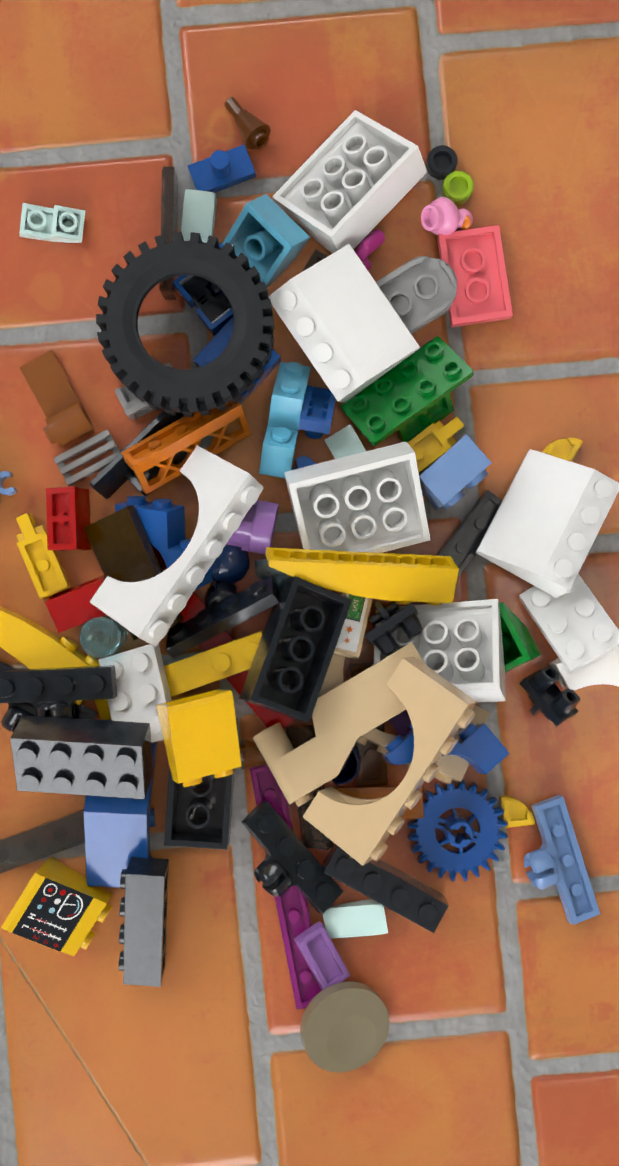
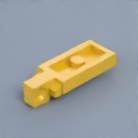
M458 416L445 426H443L440 420L435 424L432 423L408 442L415 452L419 473L456 443L452 436L464 427Z
M26 513L16 517L22 532L16 535L18 539L16 544L39 598L42 600L72 588L57 552L54 550L49 551L47 548V531L44 525L37 526L32 514Z

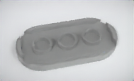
M429 256L416 257L376 282L411 334H414L445 314L456 297L457 279L454 271L445 261L438 258H429Z

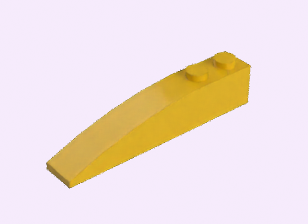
M266 547L265 551L269 567L292 577H299L333 591L366 598L395 601L399 604L425 602L429 605L437 606L442 603H453L459 568L451 556Z
M0 606V647L29 669L100 666L99 660L88 654L85 657L76 649L79 646L68 637L63 636L60 638L34 621ZM76 700L75 703L80 705L86 702V700Z
M263 631L164 666L170 696H176L250 669ZM107 699L94 700L101 720L110 719L111 715Z

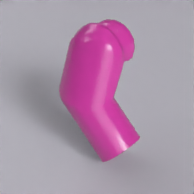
M375 229L363 239L355 251L367 270L372 265L367 257L385 241V235L379 229Z

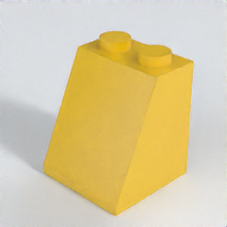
M216 689L156 705L173 781L178 784L183 783V787L194 786L202 783V777L214 774V778L226 777L233 774L234 768L242 766L234 700L231 690Z

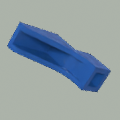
M129 496L127 501L115 504V512L134 505L151 545L160 552L167 568L175 563L189 545L191 539H185V506L174 505L170 499H156L153 502L146 501L145 496ZM212 566L196 589L212 582Z
M470 723L458 733L460 739L448 755L461 757L471 764L479 774H487L510 753L485 723L475 726L473 723ZM412 724L409 725L412 731L404 738L398 735L385 746L388 752L383 755V758L388 763L401 765L412 762L414 752Z

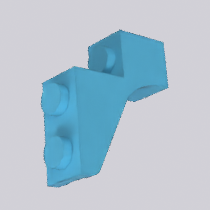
M280 362L271 397L268 426L263 441L259 474L285 478L284 472L292 470L299 431V420L311 367L302 366L297 362Z

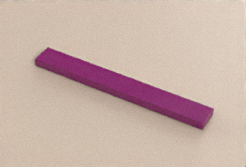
M268 765L249 768L256 805L262 800L268 801L293 831L288 801ZM292 886L282 897H274L296 1009L298 1010L307 1008L311 1000L322 990L294 941V938L310 928L312 923L307 899L296 886Z

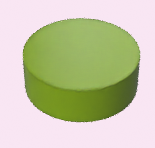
M451 172L445 178L442 186L443 197L450 199L455 205L464 204L469 200L473 192V180L466 172Z

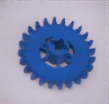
M463 779L462 782L458 783L457 787H454L453 782L446 784V789H443L439 783H436L435 794L425 790L427 800L424 801L425 818H418L407 823L409 828L415 829L414 832L408 834V840L417 841L411 847V851L413 853L422 851L418 856V863L421 864L429 860L426 867L427 871L432 872L435 867H438L437 874L440 879L448 871L451 881H455L457 872H460L463 880L467 881L469 870L479 878L478 866L481 865L487 871H490L487 859L490 858L498 862L499 858L494 853V850H505L504 845L498 839L508 838V834L499 830V828L507 826L508 822L497 818L504 813V809L501 807L492 808L498 802L497 798L490 797L486 799L489 793L486 788L476 793L477 784L475 782L471 783L467 789ZM456 808L467 809L472 814L465 818L457 814ZM452 809L453 815L446 819L440 817L445 811ZM475 818L478 821L479 831L474 830L471 826ZM461 826L466 833H457L455 837L451 830H459ZM435 828L443 830L445 835L439 841L436 839ZM449 842L452 846L457 847L458 851L448 850L442 845ZM471 842H474L470 847H468L467 849L463 850V847H466V846H468Z

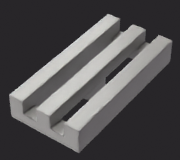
M105 430L53 459L60 468L59 470L64 476L67 485L72 486L104 469L120 453V450L109 430ZM107 440V444L65 465L64 462ZM112 449L114 454L71 476L70 471Z

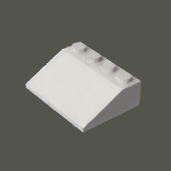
M354 110L272 196V199L319 244L331 253H334L348 244L354 249L427 173L417 145Z
M350 244L291 278L268 296L272 306L338 402L346 403L420 348Z
M406 441L284 472L303 549L383 553L431 540L416 455Z
M530 449L475 553L553 597L558 598L570 591L619 492V483L595 469Z
M498 599L442 603L437 606L429 604L414 605L418 611L417 617L423 632L410 640L401 627L391 633L399 645V648L391 654L413 642L427 667L473 698L477 703L506 701L505 665ZM399 606V609L390 614V617L398 613L406 606ZM383 619L382 621L377 623L375 625V628L379 626L381 623H383L385 620ZM374 645V664L388 656H385Z

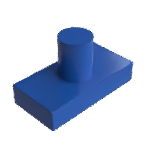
M245 144L225 152L217 150L212 153L211 157L188 165L194 186L199 191L216 193L256 178V173Z
M307 385L298 429L305 430V435L311 439H320L323 434L329 435L336 400L330 389Z

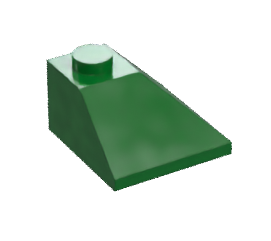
M501 602L499 604L505 673L541 656V653L528 628L504 602Z

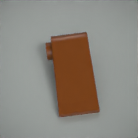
M52 350L20 367L47 418L45 419L47 426L43 427V430L52 444L57 442L60 446H63L94 429Z

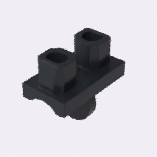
M380 601L374 603V606L378 612L368 619L373 626L383 619L385 621L365 634V637L372 646L375 645L385 656H388L399 648V645L391 635L392 632L401 627L409 640L423 632L417 617V609L411 603L390 617V614L399 609L395 601L383 607Z
M548 666L524 678L519 684L529 694L528 697L535 704L529 712L533 716L542 712L557 727L579 712L576 706L580 701V697L574 690L569 688L561 691L555 685L560 679L559 673L552 666Z

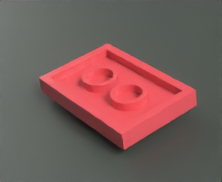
M499 225L455 231L450 235L438 234L437 242L440 259L452 268L457 279L456 297L448 310L451 328L511 319L513 312Z

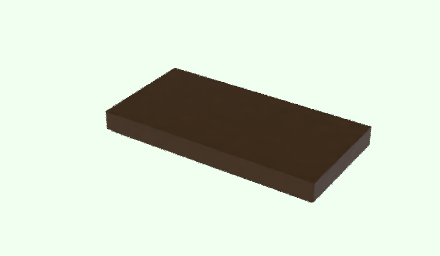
M134 505L127 506L84 527L105 578L109 576L122 582H139L155 577L163 572ZM181 612L171 626L184 620ZM130 632L133 641L139 639V637Z

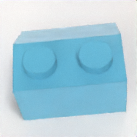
M265 194L246 203L222 245L224 246L226 242L232 245L237 257L240 253L244 254L248 258L249 267L255 266L260 274L261 282L264 281L268 288L297 258L310 236Z

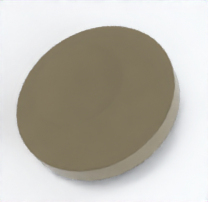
M353 981L340 982L322 990L308 1004L300 1025L301 1041L307 1055L318 1067L330 1072L352 1071L372 1060L384 1045L389 1031V1015L385 1004L371 987Z

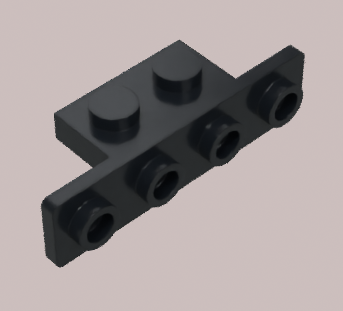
M163 410L126 448L122 449L90 482L91 487L105 499H108L129 479L146 497L147 495L142 490L134 471L125 462L121 452L181 419L184 415L181 412H176V416L170 415ZM180 451L176 453L172 463H181L185 459L187 452ZM154 466L143 472L147 482L158 476L161 467Z

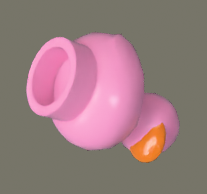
M440 197L423 209L421 223L425 230L431 231L437 236L438 234L450 235L456 229L460 231L469 229L473 223V216L467 209L462 208L458 210L455 203L450 199Z

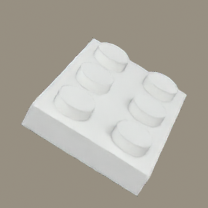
M579 574L570 591L558 598L553 597L536 586L519 595V600L569 674L619 646L618 628Z
M149 644L99 659L100 666L115 665L117 697L107 699L111 720L150 723L151 743L162 741L163 735L156 705L172 700L159 644L157 647Z

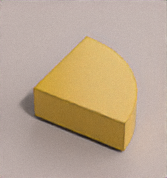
M577 438L558 439L548 444L541 452L572 462L583 441Z
M499 796L500 806L504 809L502 819L508 822V825L504 826V828L535 825L534 817L525 804L511 796Z

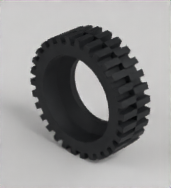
M182 232L172 233L173 242L166 243L163 235L154 237L157 243L156 247L149 249L147 242L144 241L138 245L142 254L136 258L129 251L123 256L127 266L123 269L116 264L111 270L116 278L115 281L112 282L106 279L103 285L108 295L107 298L99 296L98 306L103 313L96 314V324L101 329V332H97L98 340L104 347L102 353L111 365V370L126 388L140 401L147 402L151 408L158 411L161 408L167 414L175 416L176 412H181L184 417H193V412H200L202 416L211 415L210 410L218 408L219 412L227 409L226 403L233 400L236 404L242 400L241 394L245 390L248 393L253 390L255 379L262 378L265 373L264 365L265 363L269 364L271 347L274 346V320L267 287L264 281L261 282L260 274L255 266L249 267L248 258L242 253L237 257L234 247L227 242L221 248L218 238L209 235L207 243L202 242L200 233L194 232L190 234V241H184ZM179 275L198 276L215 284L228 298L234 315L232 336L224 351L209 364L188 370L171 368L155 360L143 347L138 332V314L144 298L160 282Z

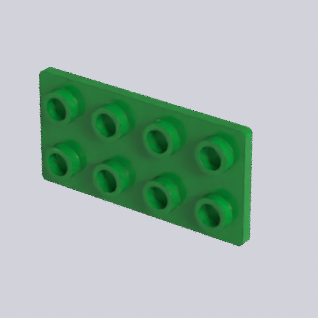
M436 336L346 403H342L340 407L373 446H377L395 432H397L398 438L402 442L406 441L408 443L432 423L435 424L439 420L441 421L455 411L450 392L473 377L474 373L439 336Z

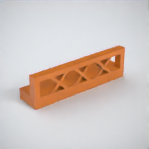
M232 400L226 403L227 409L219 412L218 408L210 410L211 415L202 416L200 412H193V417H182L122 451L121 454L125 462L134 471L146 495L182 474L180 472L181 468L204 437L208 435L214 436L210 446L205 448V450L216 455L249 436L251 432L241 404L239 402L235 404ZM237 419L240 429L230 435L225 434L227 425ZM180 451L187 452L183 462L179 464L172 463L176 453ZM154 466L161 467L158 476L147 482L143 472Z

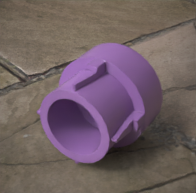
M257 500L249 509L239 528L233 533L227 544L242 547L241 550L266 555V547L271 548L279 504Z

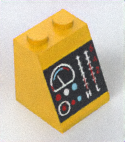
M50 856L34 873L1 928L74 957L80 947L86 950L96 933L91 929L96 921L103 923L112 908L107 903L113 894L102 887L87 886L86 877Z

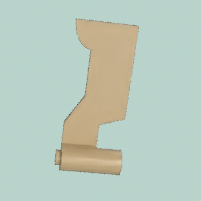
M413 642L319 697L312 713L316 737L294 749L280 723L263 730L253 737L289 805L295 802L299 807L313 799L312 792L340 774L357 740L361 736L406 710L400 699L386 684L403 658L413 656L425 664Z

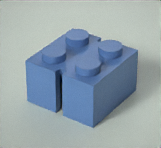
M466 434L419 476L422 495L435 510L442 506L447 510L465 495L461 491L465 486L471 489L489 474L485 469L492 462Z

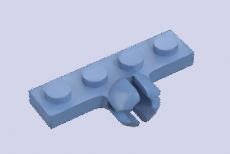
M556 795L532 804L531 807L542 838V846L538 850L527 853L523 859L524 867L531 866L532 870L526 872L530 882L541 890L556 885L567 921L572 925L600 915L564 797Z

